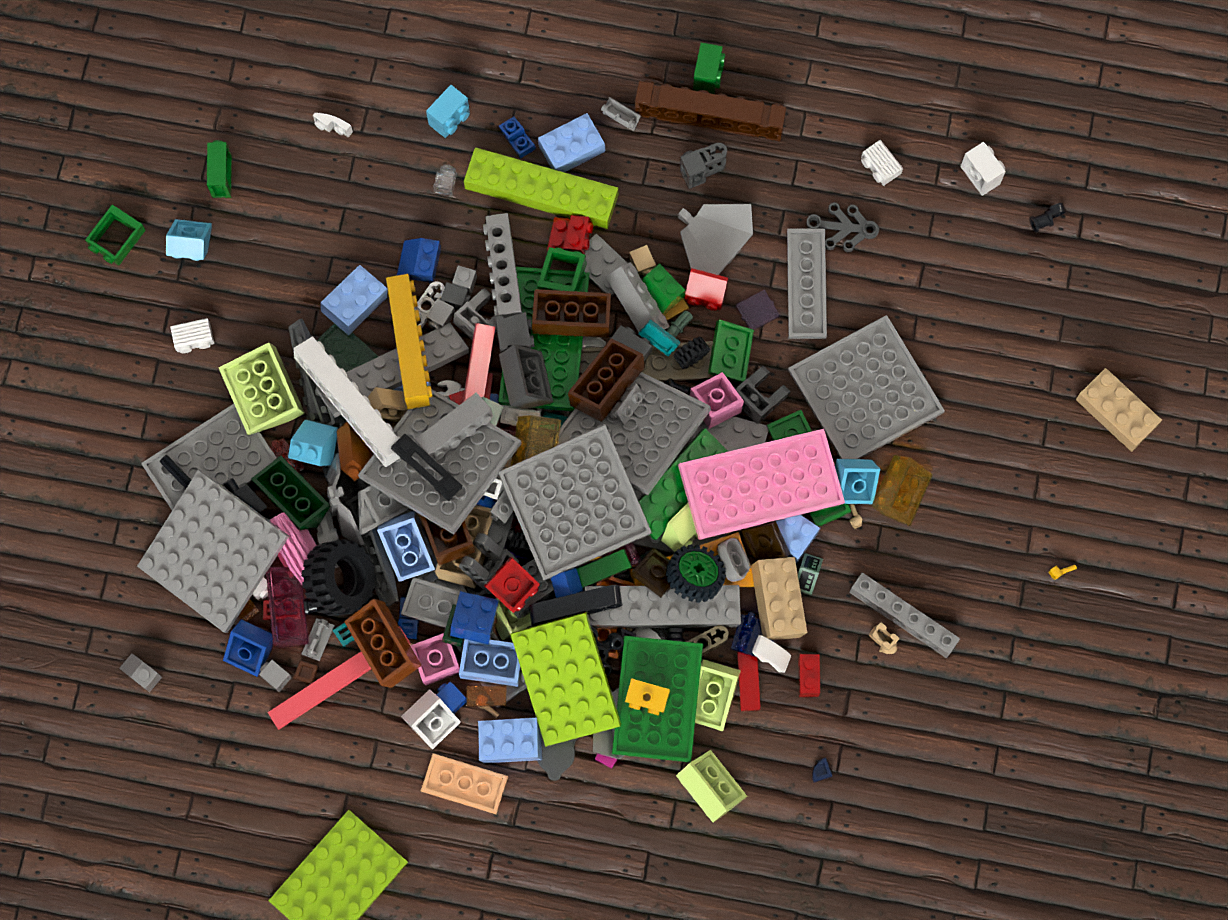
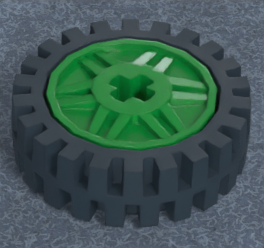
M692 544L687 547L683 546L673 554L667 565V582H671V589L676 588L675 593L677 595L682 593L681 598L685 599L687 596L689 597L688 601L691 602L694 599L697 603H700L701 600L706 602L718 594L725 582L726 569L723 568V561L718 562L720 557L718 555L713 556L714 551L712 550L707 552V547L703 546L700 549V545H695L693 548Z

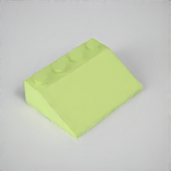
M267 343L219 367L247 435L287 423L305 414L277 348L271 343Z

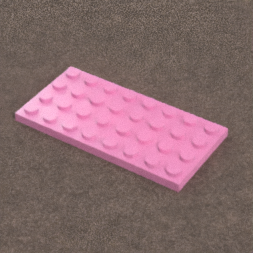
M824 429L678 464L698 540L845 503Z

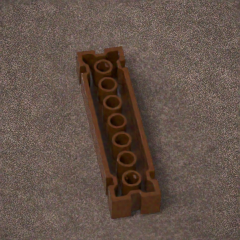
M648 80L644 82L639 81L635 99V112L640 114L641 117H656L657 120L758 138L762 136L769 140L781 141L786 107L778 103L768 106L764 105V102L761 100L750 101L743 97L733 98L722 93L717 95L710 94L705 90L693 91L687 87L676 88L670 84H662L660 87L655 86L654 82Z

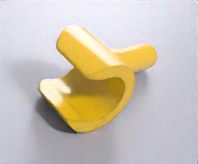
M1056 565L1048 573L1056 580L1066 572L1077 569V567L1072 565L1060 570Z

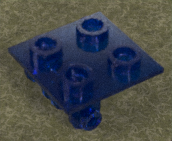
M754 613L741 614V624L737 627L731 649L756 657L752 651L758 635H762L760 620L756 619Z

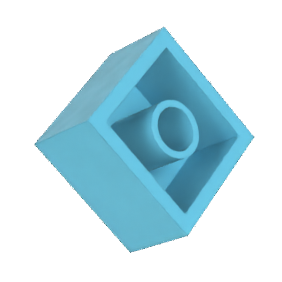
M452 85L426 110L429 125L444 138L449 134L452 135L456 131L457 125L461 121L464 122L470 114L468 98Z

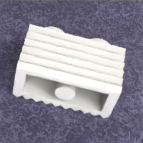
M881 140L863 151L861 157L863 165L867 169H871L874 179L878 183L881 182L883 186L902 174L903 167Z
M208 318L170 326L174 347L177 352L188 353L192 349H206L211 344H214Z

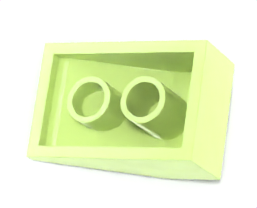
M703 659L700 670L695 723L720 731L724 730L741 670Z

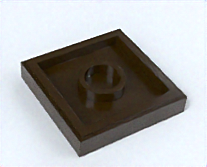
M776 521L741 529L755 562L758 560L785 558L790 555Z
M653 548L632 570L630 575L660 598L671 588V582H667L668 576H666V568L670 560Z

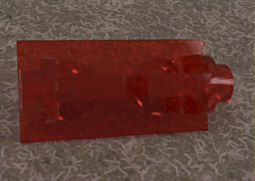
M284 438L279 441L276 439L271 443L270 449L276 458L282 456L298 473L305 469L301 461L288 458L290 446Z

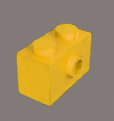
M631 679L625 702L629 703L628 707L637 710H640V707L648 708V713L659 716L660 712L664 713L670 689Z

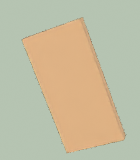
M433 753L421 792L497 814L508 776Z

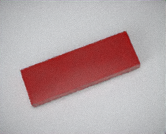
M737 652L738 670H741L739 676L741 711H759L761 709L757 657L752 652Z

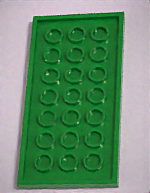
M516 267L522 313L526 312V317L531 319L532 326L534 291L537 289L542 269ZM550 269L546 281L571 286L576 271ZM584 272L578 292H588L590 273ZM529 330V336L533 335L534 347H531V349L542 351L553 399L551 404L532 408L574 411L575 408L571 407L569 403L568 392L579 379L583 336L532 334V330ZM502 371L499 404L510 406Z

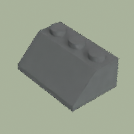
M514 344L499 354L510 406L526 409L553 403L542 351Z

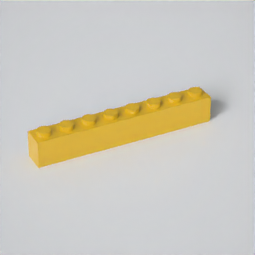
M409 274L387 277V288L407 410L430 406L429 398L433 397L431 386H427V382H430L429 372L424 370V367L428 365L426 355L422 356V352L425 351L424 341L419 339L423 334L421 325H417V322L420 321L419 311L414 308L418 306L416 295L412 296V292H416L414 281H410Z

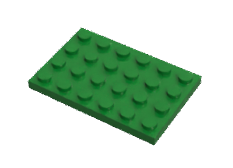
M624 636L617 712L621 726L614 730L612 754L691 763L703 644ZM631 679L670 689L664 713L660 712L658 716L648 713V708L640 707V710L628 707L629 703H626L625 700Z

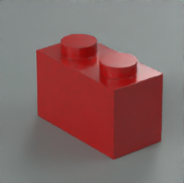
M800 654L798 658L799 697H819V654Z

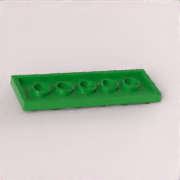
M802 410L767 425L773 441L812 432ZM841 504L809 512L813 523L820 527L851 513V509L848 504Z
M706 428L702 429L672 462L649 495L644 494L639 499V503L652 531L650 536L654 540L661 536L668 522L688 503L678 464L729 452Z

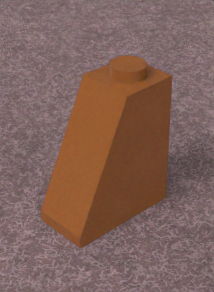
M346 422L336 431L340 468L356 481L359 479L358 474L374 453L362 441L351 425Z

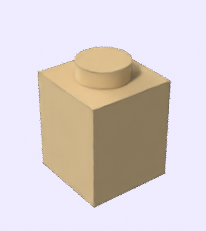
M647 245L630 252V260L637 269L639 277H645L656 267Z

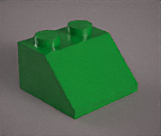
M658 264L642 279L663 315L685 298V289L661 264Z

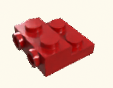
M571 215L570 219L554 217L547 252L549 247H558L566 251H578L585 254L586 250H589V235L593 232V222L586 216Z
M510 557L484 586L514 613L524 607V601L529 596L532 597L538 592L540 583Z

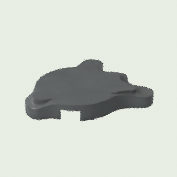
M541 734L542 760H537V762L548 774L550 780H559L561 775L573 764L575 758L574 746L579 738L545 747Z

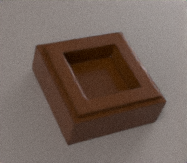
M300 660L293 679L312 684L319 666Z

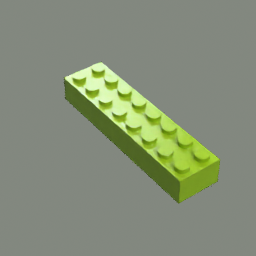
M479 148L474 149L464 179L465 189L566 218H570L571 215L586 216L590 218L594 226L608 229L618 198V187Z

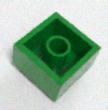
M701 42L694 73L693 91L705 90L710 94H715L716 88H720L721 74L725 63V53H722L723 46Z

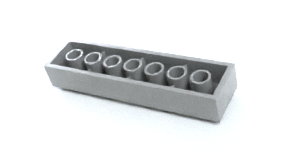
M723 585L713 599H708L706 602L701 600L700 603H697L695 599L692 602L688 601L689 597L687 596L685 599L681 598L682 593L677 595L675 593L676 588H670L660 598L646 586H620L623 605L615 609L589 614L588 619L590 625L595 629L713 628L718 625L737 627L741 624L739 585ZM585 586L581 592L604 586Z

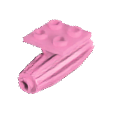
M281 513L269 520L289 535L286 543L278 553V557L290 578L295 576L302 584L304 582L302 577V570L305 568L303 567L304 561L308 559L307 555L317 545L308 529H298L285 513Z

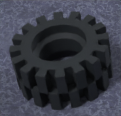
M699 336L684 344L673 356L682 369H687L689 366L691 367L693 364L698 363L699 360H702L710 352V348L704 339Z
M514 533L508 547L509 550L516 555H520V557L533 560L534 557L524 533Z

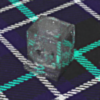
M450 165L441 166L440 172L436 173L433 185L434 193L453 196L457 177L456 168Z

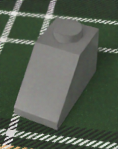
M132 653L119 668L149 693L162 678L156 671Z

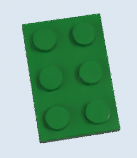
M720 319L716 321L708 374L716 376L723 372L730 381L740 384L744 382L747 375L754 330Z

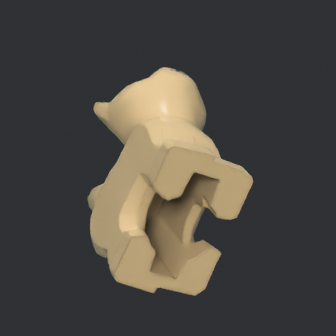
M879 623L871 630L869 636L881 646L879 652L894 654L897 651L899 637L895 634H890L886 630L887 627L883 623Z

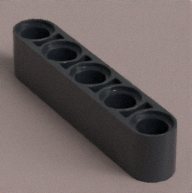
M609 585L534 603L528 607L531 625L537 626L587 612V615L615 609L623 604L620 586Z

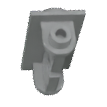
M611 97L601 108L604 115L632 131L635 130L641 117L640 114Z
M636 383L634 386L626 389V392L620 399L622 403L618 402L611 410V418L614 420L619 418L623 425L626 424L645 397Z
M504 489L490 512L493 520L498 521L500 519L506 523L514 509Z
M316 618L302 655L320 661L335 625L328 623L324 619Z

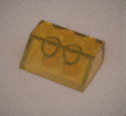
M518 416L515 437L521 440V445L512 456L511 466L558 446L561 420L539 416Z
M894 455L872 507L884 516L911 526L933 475L911 457Z

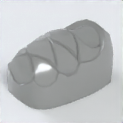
M736 538L723 541L717 548V553L720 557L719 562L723 561V568L726 569L725 574L729 581H740L745 578L751 568L748 557Z

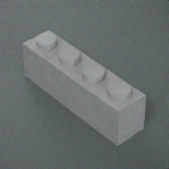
M631 262L620 266L606 276L607 281L638 332L650 319L664 330L670 327L666 317L659 310L656 301L650 295L646 284L641 280L637 269Z
M475 393L415 438L416 444L435 461L440 460L446 452L456 448L463 439L472 436L479 427L490 422L493 417L491 408Z

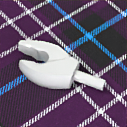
M451 380L441 381L437 384L439 387L448 388L446 392H437L448 399L449 395L465 390V388H461V384Z

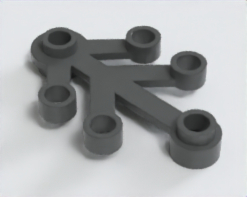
M835 202L829 205L828 212L831 215H835L840 222L822 221L815 214L810 215L806 221L808 229L839 230L832 238L825 240V248L827 250H833L839 241L851 232H856L859 234L851 240H846L843 244L845 252H852L855 245L863 239H874L879 233L878 225L873 221H867L858 211L856 205L848 206L847 215L854 217L860 225L852 224L841 211L839 204ZM835 206L837 211H832L831 207ZM853 208L856 212L851 213L849 210ZM816 222L817 225L813 227L810 223ZM871 228L873 232L868 233L866 229ZM827 242H833L834 245L828 246ZM851 244L852 248L848 249L845 245Z

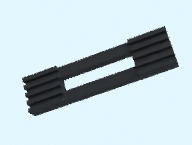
M404 434L391 446L392 451L412 466L447 501H450L462 489L463 485L408 435ZM416 452L443 478L440 481L435 479L411 457L413 453Z

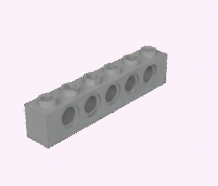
M508 213L485 216L486 224H483L484 234L488 235V240H485L486 250L490 251L491 255L487 256L489 268L492 267L493 270L489 274L491 284L495 285V289H492L493 301L497 300V305L494 306L495 316L503 315V318L522 313L510 221Z
M861 573L849 592L945 658L950 655L960 640L959 637L864 573Z

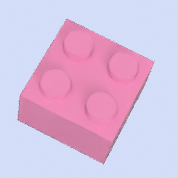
M723 372L691 388L689 395L710 405L711 411L703 420L709 429L741 413L744 402Z
M444 633L411 645L422 665L418 670L425 686L459 674L460 664L453 645L442 642Z

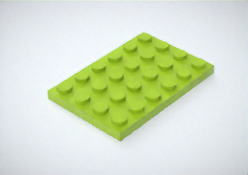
M587 612L510 634L545 747L621 726Z
M348 810L268 901L289 920H359L408 862Z

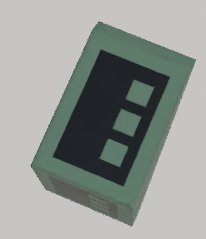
M807 553L804 554L798 573L800 592L812 595L823 562L822 558Z

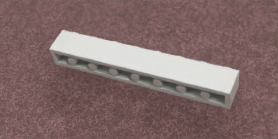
M312 336L294 347V358L381 463L387 467L398 460L400 457L391 450V446L400 437L393 433V428L389 423H385L382 420L380 412L372 408L369 399L365 395H361L355 382H351L348 379L345 370L336 365L334 357L325 352L323 344L320 341L317 342Z

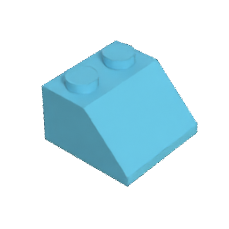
M175 219L166 235V256L191 258L195 261L204 260L208 252L212 223Z
M304 420L291 438L288 458L317 466L331 465L336 447V431L339 427Z
M836 459L835 469L844 497V504H874L880 468L873 460Z

